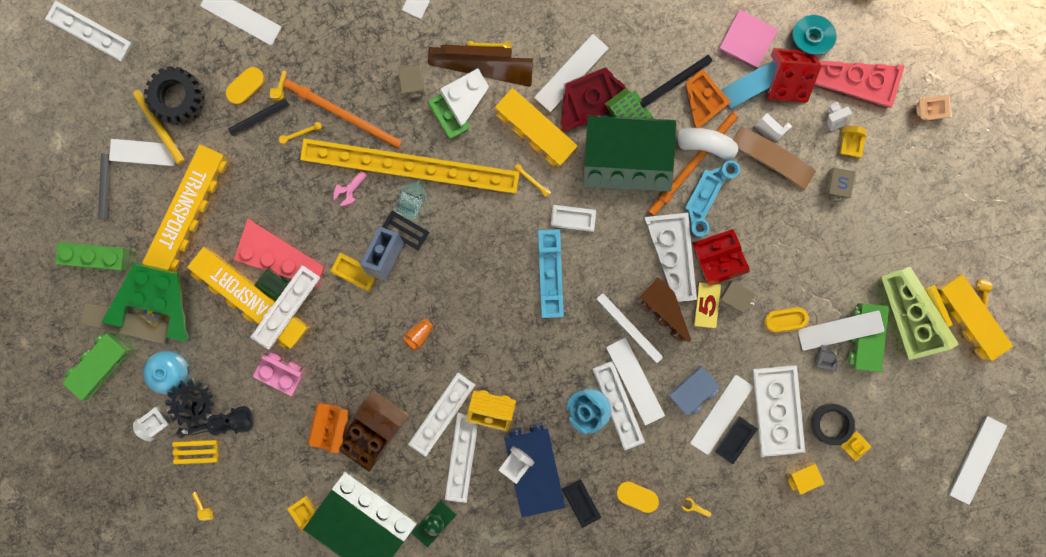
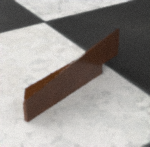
M445 44L441 45V47H429L428 64L431 66L463 73H470L479 69L482 76L527 87L532 85L533 58H512V48Z

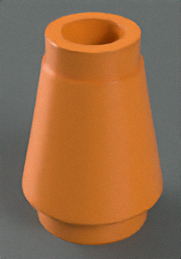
M424 318L407 331L402 340L413 351H416L417 348L422 347L434 326Z

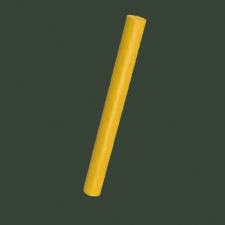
M140 90L134 91L132 93L133 97L177 165L182 164L185 159L159 119L148 109L149 105L145 103L143 94Z

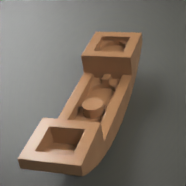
M742 126L733 139L738 144V151L748 157H753L783 175L788 181L803 190L806 189L816 172L808 164L782 147Z

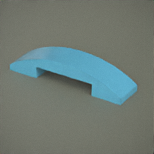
M774 61L721 89L731 102L728 104L730 110L770 88L777 69Z
M560 229L538 230L542 318L564 317Z

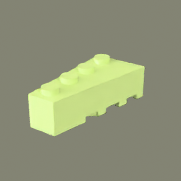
M911 267L881 276L909 360L951 350L959 345Z

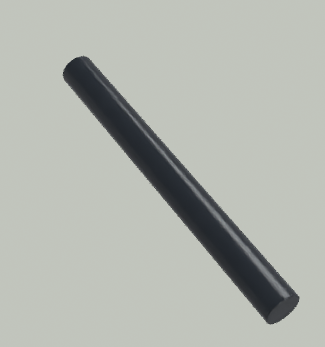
M706 55L641 99L642 102H640L642 108L713 62L710 55Z

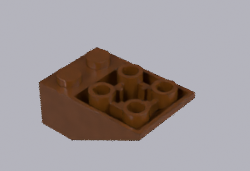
M659 277L654 278L637 296L640 300L637 304L646 312L651 310L656 315L654 320L662 327L668 326L672 330L670 334L678 342H690L691 337L675 292Z
M373 390L344 430L343 442L339 451L370 472L409 415Z

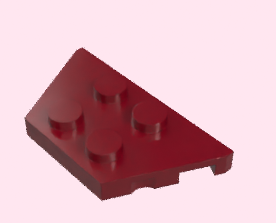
M606 67L564 83L560 130L564 132L586 123L588 115L603 116L610 113L605 103L626 88L620 80H617Z

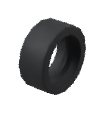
M827 403L819 406L814 411L811 418V430L819 441L828 445H841L852 437L855 430V420L852 413L846 407L835 403ZM830 411L840 413L845 420V429L837 437L826 436L820 428L822 416Z

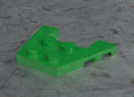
M134 263L106 312L102 323L122 327L125 323L127 306L170 315L166 338L186 342L189 336L188 332H186V316L183 312V296L179 272Z

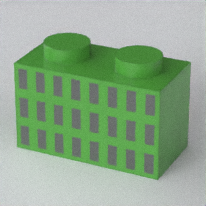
M626 88L605 103L613 117L654 119L648 109H643L640 105V102H642L640 96L635 91L632 92Z

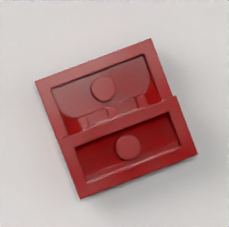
M734 229L692 243L708 286L750 272L749 265L744 257L741 244Z

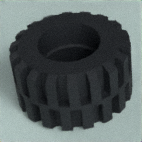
M169 66L167 70L159 69V74L153 73L151 75L153 80H148L146 83L149 86L148 89H144V94L147 95V98H144L145 103L149 105L148 109L150 112L154 113L157 118L174 125H178V123L186 124L187 120H194V115H199L201 112L199 110L200 106H204L202 98H205V93L202 92L203 87L198 82L199 80L188 71L179 67ZM175 84L183 85L185 88L183 102L174 108L167 107L164 100L167 89Z

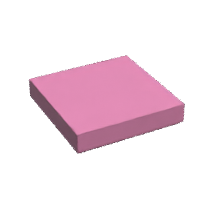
M739 10L719 50L758 69L778 29Z

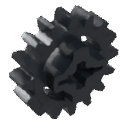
M192 379L188 380V384L181 380L179 387L173 386V393L167 392L170 400H165V405L170 407L166 409L167 414H172L170 417L172 421L178 419L177 423L179 426L186 422L188 428H190L191 422H195L199 426L200 419L207 421L206 413L212 414L209 406H214V402L209 399L213 397V394L211 392L206 393L209 390L208 386L205 385L201 388L202 383L199 380L196 384L193 383ZM189 390L199 391L200 394H199V393H196V394L191 393ZM181 393L179 400L176 401V398ZM187 395L192 400V411L187 405ZM203 405V408H202L201 411L198 413V410H199L200 406ZM185 412L190 416H183L181 413Z

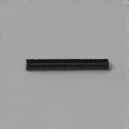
M284 98L229 127L228 130L233 136L286 108L290 104Z

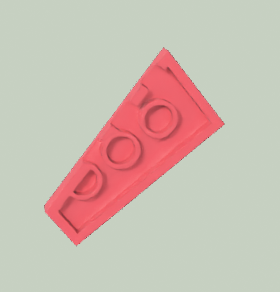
M819 60L822 67L815 85L891 108L905 65L892 66L886 64L875 65Z
M247 219L234 258L235 261L263 270L269 267L277 274L290 279L295 276L303 265L318 275L321 280L325 266L292 247L252 220Z

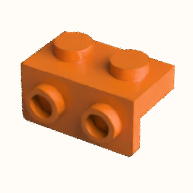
M318 402L307 445L319 447L331 453H338L343 442L342 436L348 421L349 410L336 405Z

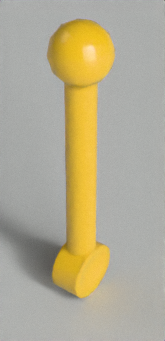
M470 40L466 43V46L511 48L512 46L509 41L504 43H474Z
M316 122L314 126L291 135H281L279 142L286 144L292 138L313 130L318 131L322 128V124Z
M520 164L514 166V171L520 172L541 190L544 196L548 197L551 194L547 188L541 186L527 174Z

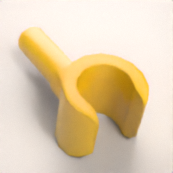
M282 70L278 88H270V98L273 101H280L284 98L283 85L287 75L286 71Z
M980 278L976 289L983 291L982 302L988 309V296L993 285L990 281Z
M197 492L191 494L198 509V519L201 521L213 519L211 508H203Z
M685 498L692 502V507L686 508L682 506L683 510H693L708 518L711 516V512L696 505L692 498Z

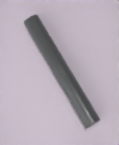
M101 153L98 219H107L110 154Z

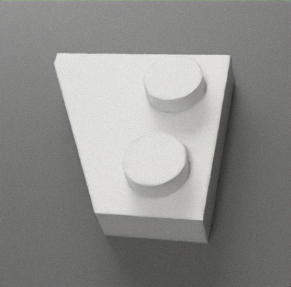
M476 69L440 89L443 98L461 127L464 126L489 86L479 69Z

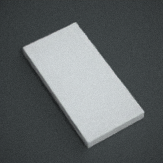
M797 365L752 369L761 457L805 453Z

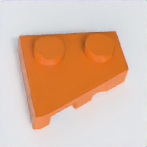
M704 69L685 83L695 128L703 126L731 103Z

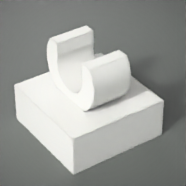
M838 102L829 105L827 126L830 131L851 123L852 112L849 106L841 109Z

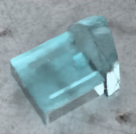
M419 181L408 183L400 188L399 193L401 196L396 212L417 219L422 202L426 198L425 189Z

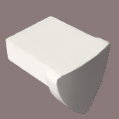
M766 113L753 127L766 139L776 144L792 126L787 122L782 127Z
M154 407L142 418H137L134 421L133 430L139 438L151 442L154 440L155 435L171 423L158 407Z
M512 446L510 455L498 471L517 484L529 466H533L535 462L526 453Z

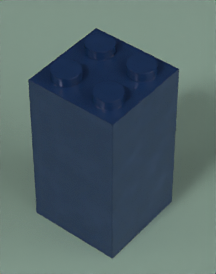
M542 423L529 425L530 429L521 431V427L510 429L508 434L504 436L508 456L511 453L510 449L514 446L526 453L535 462L533 466H529L517 484L514 482L521 517L565 508L548 426H543Z

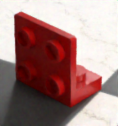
M773 48L771 57L777 69L767 94L768 99L808 102L822 67L818 58L801 50Z

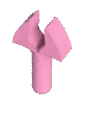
M360 170L346 187H341L337 184L333 200L336 201L340 194L347 192L346 199L340 206L354 203L356 199L353 198V192L367 177L366 172Z

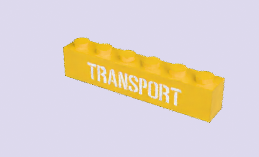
M199 144L142 262L143 264L177 271L181 262L179 258L182 252L185 253L189 247L190 241L188 239L191 233H195L199 226V216L207 210L209 205L207 200L210 194H213L218 187L219 182H217L220 173L223 174L228 166V162H226L228 157Z
M202 247L187 267L192 271L190 275L199 282L204 280L209 284L207 288L216 295L219 293L226 298L225 302L234 309L236 307L243 311L242 316L250 322L255 320L260 324L276 302L208 247ZM294 315L276 342L284 349L288 347L293 349L310 327Z

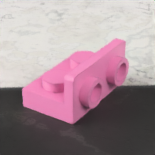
M271 351L269 354L263 353L253 377L293 396L305 373L300 370L301 366L291 361L287 364L281 361V356Z

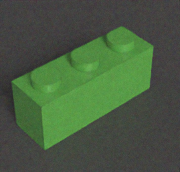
M57 242L55 264L128 271L130 249Z
M858 303V306L854 308L853 316L879 310L885 331L851 340L853 342V350L849 352L848 363L851 364L852 369L882 372L889 306Z
M113 333L101 334L94 341L95 346L92 350H87L80 357L79 360L81 362L77 367H72L65 374L66 379L62 384L81 401L88 400L131 352V349Z

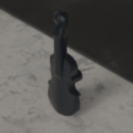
M246 406L236 409L231 408V412L227 415L222 413L211 415L205 424L190 426V428L186 429L179 428L176 436L183 438L185 435L210 432L213 436L226 434L228 431H234L238 435L239 433H246L252 430L254 417L251 410Z

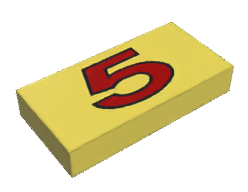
M698 283L694 326L716 328L721 285L714 284L708 286L707 283Z

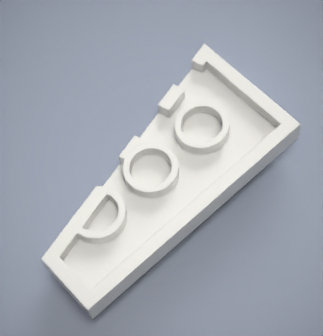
M689 213L644 217L668 285L675 292L677 301L697 300Z

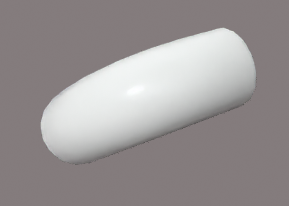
M683 128L678 134V144L683 150L707 151L717 155L724 161L733 159L738 152V144L735 141L714 130Z

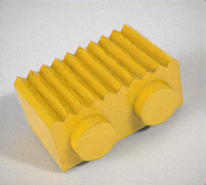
M473 390L466 421L508 432L516 400L506 395H492L485 390Z

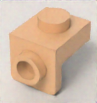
M950 95L919 98L920 103H917V114L921 116L922 120L952 118Z

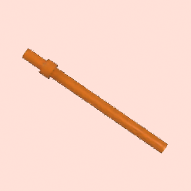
M286 79L283 86L298 94L299 98L317 104L397 149L402 144L401 140L311 92L312 89L305 85L300 86L289 79Z
M731 112L716 131L725 134L738 119V116ZM699 150L673 180L671 191H661L659 193L658 199L648 210L652 216H655L664 204L667 205L671 201L675 191L709 152Z

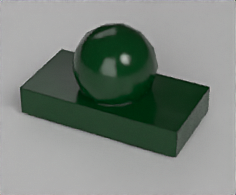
M440 500L411 533L428 548L456 517L457 513Z

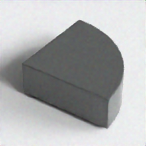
M821 345L815 361V367L837 372V358L830 348Z

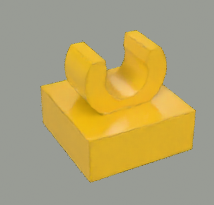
M854 430L852 437L846 443L839 445L855 462L871 448L870 444L856 430Z

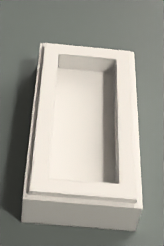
M553 205L550 227L594 232L596 210Z

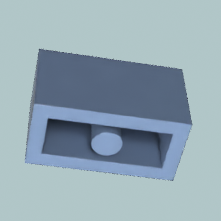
M380 226L378 227L360 263L367 275L386 281L404 245L399 233Z
M699 366L675 387L668 396L685 415L688 416L690 413L694 415L702 408L700 404L704 400H711L718 394L717 389L720 385L703 366Z

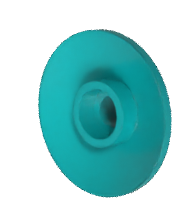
M805 16L794 26L793 40L796 46L806 54L814 56L823 55L829 52L836 42L837 34L835 27L828 19L822 16Z

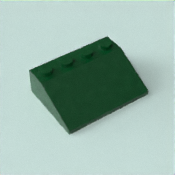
M588 115L583 187L671 191L674 171L676 120Z
M344 472L306 524L303 531L338 557H393L416 526V523Z

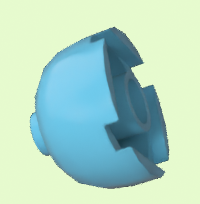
M161 351L155 353L146 361L143 367V378L149 389L158 394L173 393V386L179 387L181 380L186 384L189 375L188 365L185 359L178 353Z
M585 389L573 394L567 403V411L570 410L571 415L569 420L575 429L581 433H596L604 428L610 420L612 413L609 399L598 390Z

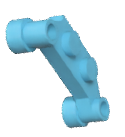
M727 161L722 167L710 172L704 170L684 208L689 213L691 232L695 236L702 237L709 232V224L705 217L724 180L735 178L739 174L740 166L737 162ZM727 167L732 169V174L727 173ZM696 225L702 226L701 232L696 230Z

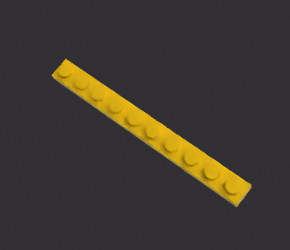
M305 138L303 139L300 157L301 161L512 194L517 193L520 174L517 171Z

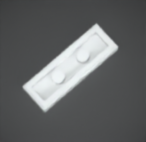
M111 139L109 161L176 167V162L164 143Z

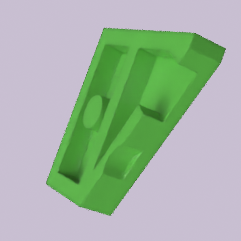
M442 94L427 102L449 140L469 129L468 119L464 126L461 127Z

